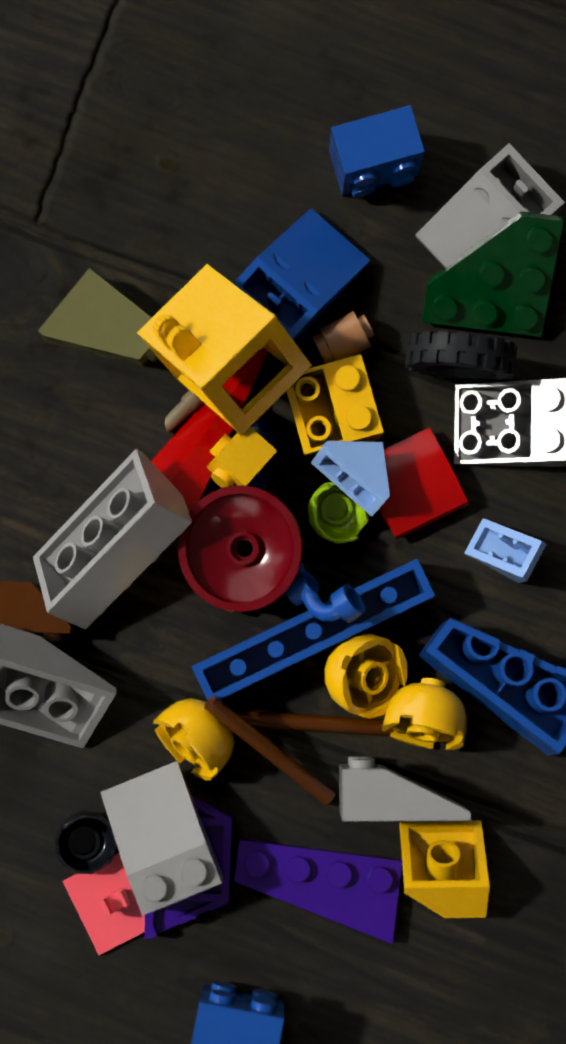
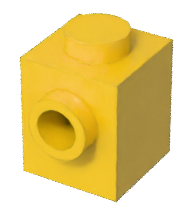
M250 426L242 435L236 433L233 438H230L225 433L209 451L214 456V459L206 467L212 472L211 478L221 488L237 485L246 486L277 450Z

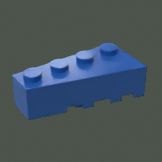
M452 618L441 623L417 656L547 756L560 754L566 746V669L536 658V655L527 651L518 650L502 643L499 639Z

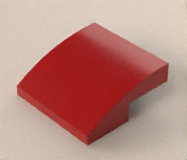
M430 427L384 449L390 497L379 510L396 540L469 505L460 483Z

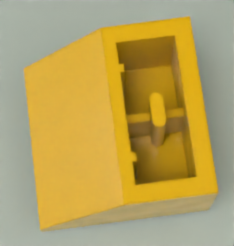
M361 354L309 368L286 391L304 455L317 454L327 441L371 442L381 439L384 433Z

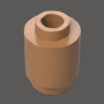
M351 311L319 328L320 333L312 336V339L322 359L327 364L352 357L370 348L371 344L368 339L375 335L365 315L357 317Z

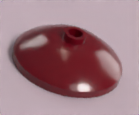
M237 485L213 491L202 498L191 509L189 514L192 523L179 536L178 556L186 581L203 600L223 610L234 612L252 611L275 602L291 587L301 566L303 541L294 515L279 498L256 487ZM246 540L253 547L252 553L249 556H244L240 551V545Z

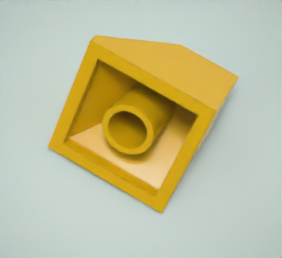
M481 820L400 821L404 893L443 918H486L490 886Z

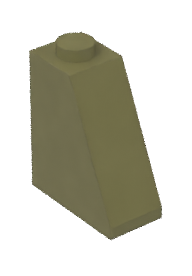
M90 268L38 330L41 336L50 344L142 367L148 360L155 362L158 359L137 334L152 317Z

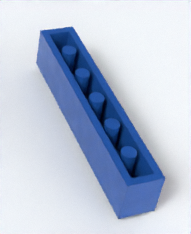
M418 559L354 588L361 596L366 611L352 622H347L343 618L335 621H321L312 616L309 611H306L191 666L207 701L214 695L222 699L434 597L435 594ZM329 600V601L325 602L324 604H326V605H331L332 602H331V600Z

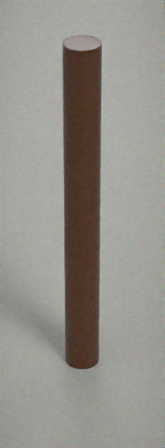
M215 695L208 699L204 709L323 805H328L335 796L334 791Z
M233 710L254 728L390 736L391 732H393V728L385 732L382 730L384 719Z

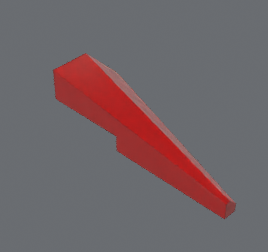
M264 348L262 350L259 349L222 385L223 389L241 410L246 406L269 352ZM205 404L191 416L151 460L183 495L188 512L204 497L212 479V472L206 467L214 459V456L209 451L225 433L232 438L235 431Z

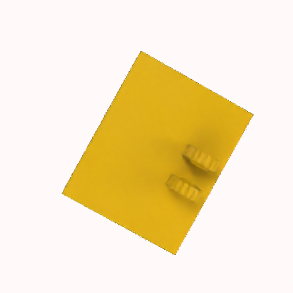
M208 264L137 332L173 376L240 435L312 366L275 315ZM264 348L285 364L286 367L241 410L223 389L222 385L259 349L262 350Z

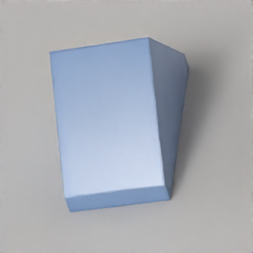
M327 441L311 461L312 465L371 517L390 497L383 442Z
M483 518L464 554L513 581L522 583L528 580L546 544L543 541Z

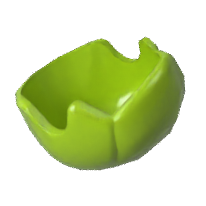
M333 482L322 484L314 492L308 503V521L318 536L332 543L341 544L357 540L360 531L369 521L368 513Z

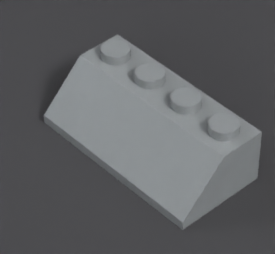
M135 449L33 556L47 613L85 630L192 523L183 495L142 451Z

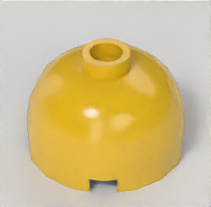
M368 633L356 634L339 642L329 654L324 668L325 684L331 698L347 712L368 719L379 717L386 713L389 702L397 692L399 685L405 686L407 660L403 650L389 639Z
M422 678L421 683L408 684L398 689L393 695L384 716L382 730L385 732L393 728L390 737L409 745L433 749L434 742H447L445 750H455L464 745L467 730V714L463 703L457 695L445 688V682L435 678Z
M188 698L175 702L153 720V724L159 725L155 729L156 735L180 764L186 759L196 766L191 771L192 774L205 781H211L230 760L235 744L233 731L204 709L206 701Z

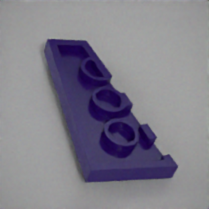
M239 838L234 882L393 944L402 859Z

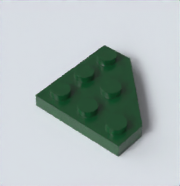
M521 211L511 218L502 229L490 237L486 236L460 255L461 258L443 271L439 270L428 278L422 323L542 337L564 222L563 217Z

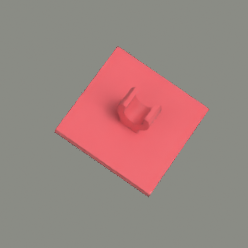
M119 852L114 854L109 865L93 874H75L63 880L64 886L98 955L144 933L145 915L142 916Z

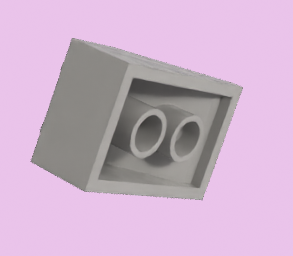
M0 624V724L84 748L114 699L116 688L41 636Z
M349 756L348 764H339V808L342 821H471V812L462 804L382 764H375V759L372 756Z
M178 760L100 792L127 878L142 916L222 884L224 876Z

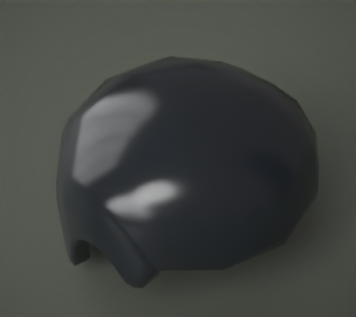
M80 811L67 817L57 829L54 840V851L62 866L75 874H93L112 862L117 849L109 820L98 812Z

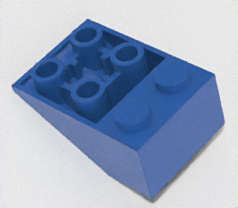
M310 208L257 256L233 284L275 315L297 344L371 260Z

